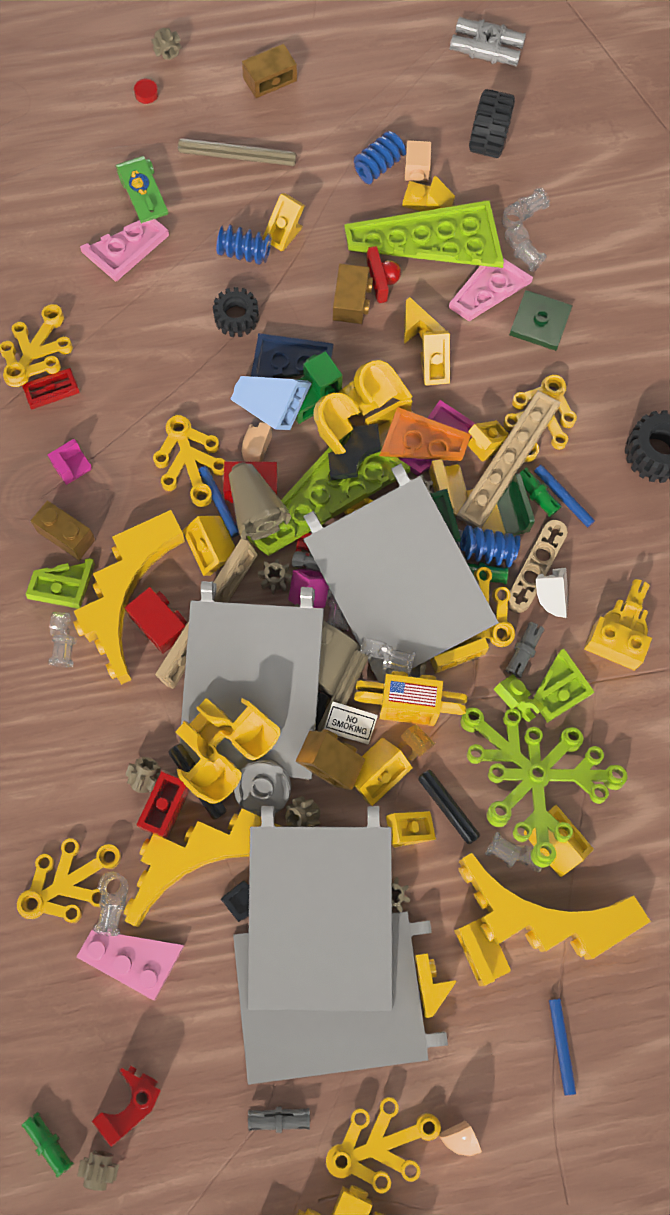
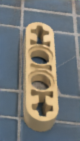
M551 520L544 526L510 590V599L508 600V607L513 612L521 613L526 611L537 593L536 583L527 582L524 578V573L533 571L537 575L543 574L546 576L568 533L567 527L561 521ZM553 529H557L558 534L553 543H548ZM539 549L548 551L550 559L547 561L539 560L536 557V551ZM524 588L527 590L523 597L524 602H521L520 605L516 604L515 597Z

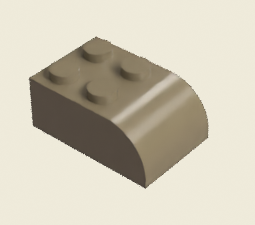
M324 620L318 690L332 698L356 650L363 651L353 639Z

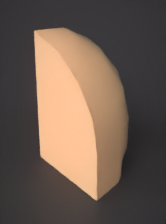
M260 422L258 427H254L252 424L249 425L241 449L244 461H263L272 438V427L267 423Z
M465 1120L438 1135L445 1146L456 1154L472 1156L481 1153V1148L472 1127Z

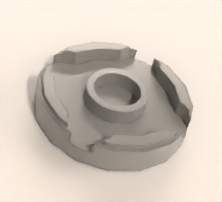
M258 759L249 762L240 770L242 773L241 780L234 789L236 800L240 806L260 817L261 806H275V814L285 806L290 798L291 782L289 775L281 765L273 760Z

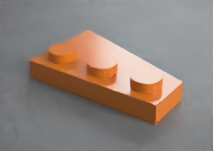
M397 407L379 456L461 461L471 434Z

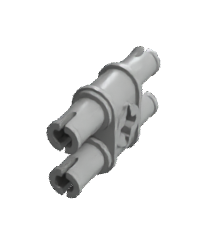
M459 17L455 33L469 35L474 38L471 39L453 34L450 50L469 54L471 59L478 58L490 61L491 64L500 62L517 67L521 51L503 47L502 44L522 49L526 33L506 29L507 26L505 24L501 26L485 22V19L478 22Z

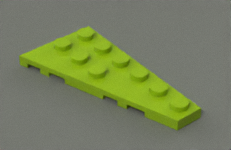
M489 200L344 224L349 251L367 253L368 247L377 246L379 254L497 268H503L504 266Z
M351 432L339 441L342 446L348 442ZM329 447L281 499L291 515L289 523L286 525L283 521L278 525L279 531L258 540H252L250 536L247 538L250 543L270 556L311 531L304 518L308 513L314 511L322 525L396 481L397 479L392 472L393 467L402 464L406 474L411 472L410 466L397 457L379 456L380 451L371 454L363 460L358 469V477L331 480L328 453L333 451Z

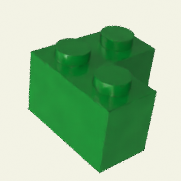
M326 351L320 355L311 356L303 364L304 377L298 380L309 381L311 385L295 418L298 424L314 416L315 405L321 397L337 393L342 389L343 375Z

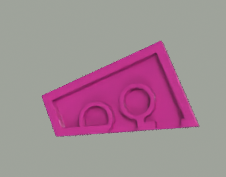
M439 400L427 417L466 433H469L468 431L476 424L441 400ZM399 457L401 461L410 466L411 472L418 477L430 469L431 462L435 460Z

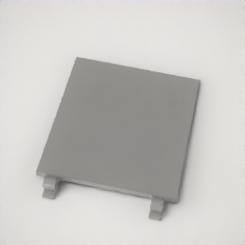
M402 464L392 468V472L400 485L399 488L336 522L322 527L314 511L304 516L312 531V534L304 538V541L362 651L368 655V662L379 683H384L386 674H392L393 671L406 672L499 623L421 476L410 480Z
M202 581L201 601H191L181 725L184 720L189 724L200 713L196 707L206 698L212 701L235 722L247 708L241 703L243 698L253 703L281 730L275 745L259 759L273 760L284 768L290 778L312 779V772L297 763L296 759L309 731H315L324 609L313 607L315 589L301 587L300 607L223 603L214 601L217 584ZM180 737V744L184 746L195 764H197L201 758ZM226 737L216 747L220 755L229 759L239 770L249 762L254 761L246 758L233 746L232 741Z
M261 806L262 825L260 827H250L248 1010L392 1011L391 827H381L379 825V806H368V825L366 827H276L274 825L275 806Z
M408 911L392 913V1011L248 1010L249 933L233 935L248 1085L429 1060L427 1052L429 1047L448 1045L447 1033L445 1031L426 1034L424 1031L411 937L413 935L432 933L430 921L410 923Z

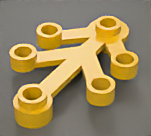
M50 304L43 308L41 314L44 323L31 343L28 339L29 331L26 324L23 322L13 324L11 330L14 337L18 339L23 353L19 362L15 358L17 351L11 341H4L0 344V353L7 363L3 373V378L7 385L19 387L24 385L32 375L44 371L55 374L60 370L61 365L55 356H48L44 361L30 365L34 359L55 352L64 355L69 354L73 349L71 340L68 337H60L52 343L43 345L53 328L60 327L64 321L63 312L58 305Z
M558 375L546 377L542 381L541 387L525 393L518 392L514 395L512 400L513 407L522 410L526 408L528 402L532 400L539 390L561 402L558 409L562 414L560 424L563 427L571 428L577 420L576 414L571 411L563 396L566 392L565 381ZM549 387H555L557 391H553ZM516 399H523L524 403H518ZM524 411L516 414H507L503 422L504 428L512 431L516 424L511 425L507 420L511 419L517 423ZM553 416L547 427L553 437L551 440L552 446L560 450L565 448L568 436L562 432L555 416ZM564 417H570L572 421L567 422ZM556 438H561L564 443H558ZM537 442L530 452L531 455H528L524 462H531L537 457L539 452Z
M175 415L166 423L168 437L160 450L154 454L153 460L158 468H166L170 463L169 454L178 441L180 451L168 472L161 477L162 487L166 491H173L177 487L176 479L184 465H186L193 486L190 491L191 500L196 506L204 507L212 501V492L208 485L203 484L195 461L211 468L215 475L222 476L224 475V467L220 470L214 467L217 464L224 466L225 460L214 458L190 447L188 439L203 444L205 451L208 453H215L219 450V440L216 436H208L192 429L191 422L186 417ZM177 427H183V428H184L182 431H179V432H176V431H175V429H176ZM209 442L216 443V445L213 447L207 446ZM159 457H166V460L163 462L157 461ZM168 479L173 480V483L171 485H166L164 483ZM201 494L207 496L204 500H198L197 497Z
M481 567L474 572V577L489 604V581L492 579V572L487 567ZM482 570L487 574L485 580H481L479 577V573ZM498 587L492 592V598L497 603L496 619L499 623L471 638H489L493 645L505 647L514 640L515 630L512 624L507 621L510 591L506 587ZM500 590L505 593L503 600H500L497 596ZM499 628L504 631V636L501 639L497 636Z
M66 839L61 845L62 855L54 882L44 890L47 872L54 868L55 861L48 854L39 855L35 861L36 871L31 888L24 891L17 900L18 912L27 919H36L43 913L62 917L69 923L78 922L82 917L80 907L76 905L64 907L48 901L58 895H63L90 902L95 907L104 906L108 900V895L104 890H89L74 885L102 868L112 869L118 866L121 861L120 850L111 844L103 845L97 851L94 860L69 874L73 858L80 851V844L74 839ZM69 843L75 844V850L72 853H67L66 846ZM113 852L115 859L107 863L105 860L106 854ZM48 858L50 861L49 866L45 869L41 868V860ZM100 892L103 894V900L101 903L96 904L93 897L96 893ZM35 898L37 900V907L30 910L28 902ZM75 908L77 916L70 920L68 918V911Z
M385 1097L380 1102V1113L367 1143L354 1148L361 1129L367 1127L370 1121L368 1112L363 1108H357L351 1114V1124L342 1144L334 1145L328 1151L326 1156L327 1168L337 1178H346L353 1174L372 1184L378 1193H385L391 1186L389 1175L384 1171L375 1172L359 1163V1161L371 1157L402 1173L405 1180L415 1181L420 1176V1167L417 1162L405 1160L387 1150L418 1138L426 1141L434 1140L440 1133V1122L435 1115L423 1113L417 1118L415 1125L383 1137L390 1119L398 1113L399 1109L398 1103L394 1098ZM387 1101H391L395 1105L394 1111L391 1113H386L383 1110V1106ZM359 1112L366 1115V1121L363 1124H357L354 1121L355 1115ZM430 1121L434 1124V1130L431 1133L423 1131L425 1122ZM340 1155L345 1156L348 1160L344 1167L336 1165V1158ZM414 1165L416 1173L413 1176H407L405 1174L406 1166ZM379 1176H384L387 1179V1184L383 1188H379L375 1184Z

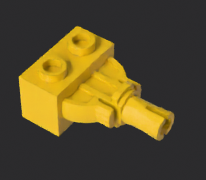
M639 579L633 580L624 604L623 600H618L614 609L607 612L603 617L600 616L593 625L584 650L634 671L644 662L652 638L647 636L648 628L645 619L648 611L644 609L641 612L643 608L642 603L650 585L644 582L642 586V580Z

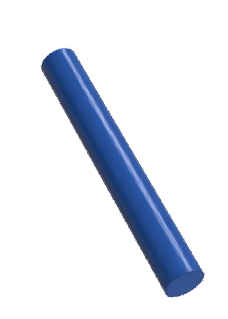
M542 464L534 470L540 479L587 528L595 522L590 514Z
M201 467L199 469L200 476L204 484L210 487L212 500L231 537L240 535L238 526L208 467Z
M561 999L549 1000L564 1095L576 1094Z

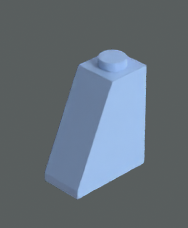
M240 376L239 381L234 387L231 400L274 429L290 430L311 383L296 379Z

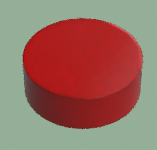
M141 79L134 85L135 98L140 103L150 104L158 98L157 85L153 80Z

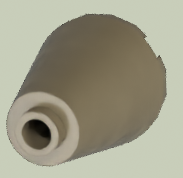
M245 462L233 466L232 471L229 473V481L241 538L246 540V536H250L252 540H258L279 531L278 525L283 521L287 525L291 519L289 510L252 464Z

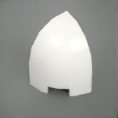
M566 568L553 569V575H538L536 578V588L540 604L547 612L558 617L567 618L568 585Z

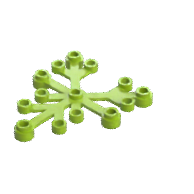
M467 708L466 713L461 716L460 723L462 728L468 732H480L498 748L484 749L478 744L471 745L467 752L469 762L473 764H478L481 761L513 762L520 768H505L499 763H495L490 767L488 778L494 783H500L503 780L522 782L503 801H496L490 805L487 811L489 823L495 827L505 826L511 818V809L532 789L534 811L524 822L516 824L513 829V837L519 842H525L529 839L532 830L535 828L537 843L531 850V860L538 867L550 866L556 858V850L549 843L548 829L559 842H567L573 835V829L571 825L565 822L560 823L546 811L544 787L547 786L549 781H574L589 794L590 799L594 803L601 804L609 795L607 788L618 790L626 783L628 778L626 770L619 765H611L606 770H590L593 766L599 765L604 758L603 750L597 746H592L588 749L585 758L575 769H551L566 752H575L580 748L584 738L579 729L574 727L564 729L559 737V744L541 761L539 743L543 738V733L537 727H530L524 736V740L528 744V760L520 751L518 724L521 720V713L517 709H508L503 717V722L507 727V741L484 721V715L479 709ZM468 715H475L478 720H471ZM508 715L515 716L517 720L511 721ZM530 733L536 734L537 737H538V739H537V740L531 739L530 736H529V734H530ZM568 734L574 735L577 740H571ZM478 751L481 756L474 757L471 752ZM590 753H596L599 759H593ZM499 770L502 776L497 777L492 771ZM532 771L540 772L542 777L534 776ZM612 772L618 773L621 778H615ZM594 782H603L604 785H603V784H595ZM595 790L601 791L603 797H598L595 794ZM496 808H501V809H503L504 812H505V815H503V816L498 815V814L496 813L495 809H496ZM518 828H523V829H525L526 832H527V835H526V836L520 835V834L518 833V830H517V829H518ZM559 829H565L568 836H562L559 833ZM540 849H547L549 856H543L540 853Z

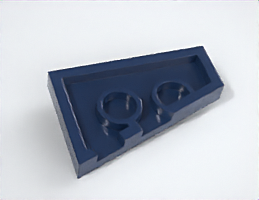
M258 333L251 377L287 378L304 375L303 364L311 356L320 355L326 351L332 359L334 343Z

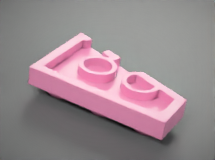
M156 219L142 224L139 220L125 226L123 231L110 236L107 234L100 237L101 241L92 245L87 243L80 246L85 256L117 282L169 236L168 229Z
M504 258L503 268L480 266L452 299L449 309L470 321L529 285L533 277Z
M91 930L77 958L150 999L156 1000L185 945Z

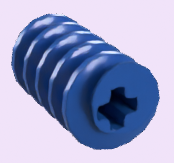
M387 131L382 137L377 138L368 148L363 149L360 154L354 157V167L360 179L368 185L373 182V179H378L380 173L384 174L387 168H391L394 162L398 163L401 160V156L406 155L405 145L400 137L391 131Z
M231 224L226 231L221 226L217 238V254L222 256L226 252L229 258L236 255L238 260H242L245 256L246 261L249 263L253 259H255V263L258 265L263 260L266 263L270 253L271 234H267L265 240H262L260 231L253 238L251 229L247 231L246 235H243L242 227H239L237 232L233 233V226Z
M467 525L461 536L460 549L465 551L466 560H469L472 553H475V561L477 562L481 560L482 555H485L487 564H490L492 558L495 557L496 565L500 566L503 559H505L506 567L510 568L513 561L517 558L521 540L520 535L515 537L510 533L503 535L500 531L493 533L490 529H486L483 532L482 528L476 527L473 530L471 526Z

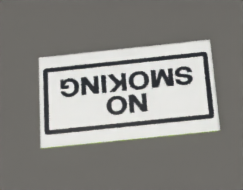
M332 702L324 729L332 731L338 736L369 745L378 715Z

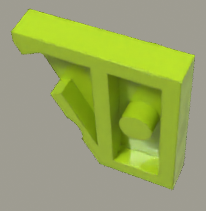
M85 559V563L69 566L66 563L57 565L55 568L34 570L26 591L27 599L77 609L81 608L95 566L94 559Z
M562 649L555 658L533 699H537L543 704L545 709L540 713L546 722L549 723L591 696L594 690L565 649Z

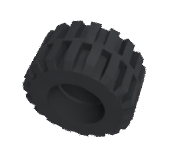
M485 89L482 92L471 132L470 152L497 159L501 156L515 105L514 95Z
M662 410L660 414L657 411H653L649 416L647 414L644 415L637 422L626 441L625 454H628L626 457L627 463L633 464L631 467L632 471L640 472L639 477L642 479L645 476L649 477L650 482H655L656 479H659L660 483L666 482L667 479L670 480V454L657 452L649 441L651 439L662 440L670 447V414H668V410Z

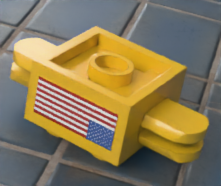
M393 671L392 674H386L384 683L356 682L355 688L359 692L355 693L354 699L358 702L380 704L379 719L434 726L440 712L457 715L466 713V706L462 704L467 703V695L442 691L443 681L436 680L435 676L420 675V678L408 677L409 674L405 672Z

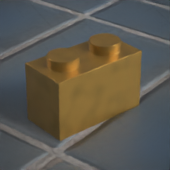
M284 44L270 48L265 52L242 61L243 79L255 98H259L297 81V64Z
M339 264L333 303V321L362 324L363 314L368 315L370 300L366 299V293H371L373 278L368 277L369 267Z
M48 500L30 520L40 535L79 561L96 541L90 528Z
M323 729L322 732L309 731L296 762L333 787L352 790L365 762V758L356 753L357 749L354 746L337 740L338 735L326 729Z

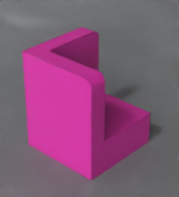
M75 439L47 454L53 467L66 485L92 470L91 464L81 452Z
M307 569L293 570L288 597L289 601L295 605H301V587H310L315 589L313 607L324 608L326 606L329 586L322 573Z

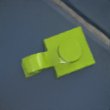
M514 674L501 681L494 688L495 692L512 710L517 708L520 711L522 717L527 722L536 717L532 713L531 708L537 714L545 709L539 700L529 699L532 694Z

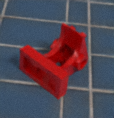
M130 1066L128 1071L123 1068L119 1070V1073L131 1089L132 1097L130 1104L118 1114L101 1112L92 1120V1123L110 1147H113L152 1112L161 1091L156 1087L158 1081L144 1073L141 1074L140 1078L135 1076L137 1069L133 1066ZM140 1093L145 1094L148 1098L147 1103L144 1105H140L136 1101V1096Z

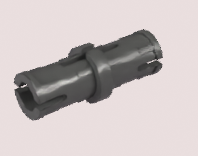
M534 622L528 623L521 641L517 642L514 647L516 651L508 667L505 669L507 673L513 672L512 674L517 678L522 677V673L529 659L534 657L536 653L534 649L542 633L545 631L542 626L538 629V624Z
M276 1106V1110H248V1131L276 1130V1133H282V1130L289 1129L310 1130V1108L282 1109V1106Z

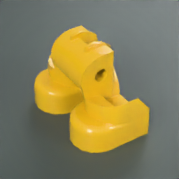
M381 360L367 362L356 371L354 381H351L337 393L321 397L316 403L313 412L319 435L335 454H343L346 450L339 441L353 430L352 424L348 420L351 415L363 416L376 408H380L392 397L404 401L411 399L412 395L388 363Z
M206 698L196 707L200 713L190 724L184 720L183 724L176 730V733L201 758L189 772L178 769V777L197 797L209 803L215 804L228 797L241 780L242 773L229 759L220 755L216 749L225 737L231 740L233 746L246 758L256 760L264 756L275 745L280 736V728L253 703L243 698L241 703L247 708L235 722L212 701Z

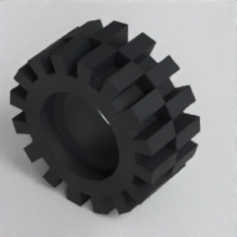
M234 287V292L227 288L225 289V295L221 291L218 294L219 299L215 298L213 305L214 320L219 330L222 329V333L225 335L229 331L230 337H234V333H238V337H243L242 332L244 331L246 335L250 334V328L254 330L256 323L259 321L257 299L253 297L251 292L247 294V289L242 288L241 292H239L238 287ZM232 307H242L246 311L239 318H232L226 314L227 310Z

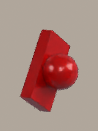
M377 246L368 247L366 263L367 267H369L370 278H373L372 285L376 300L379 304L385 303L388 298V285L398 282L401 277V268L393 260H386L381 263Z

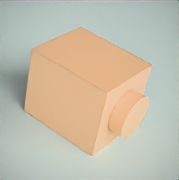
M407 140L404 180L428 182L431 163V142Z

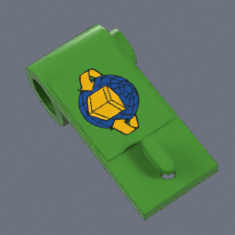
M140 156L115 165L121 184L127 190L141 224L169 214L152 174L155 172L150 159L146 160L144 156Z

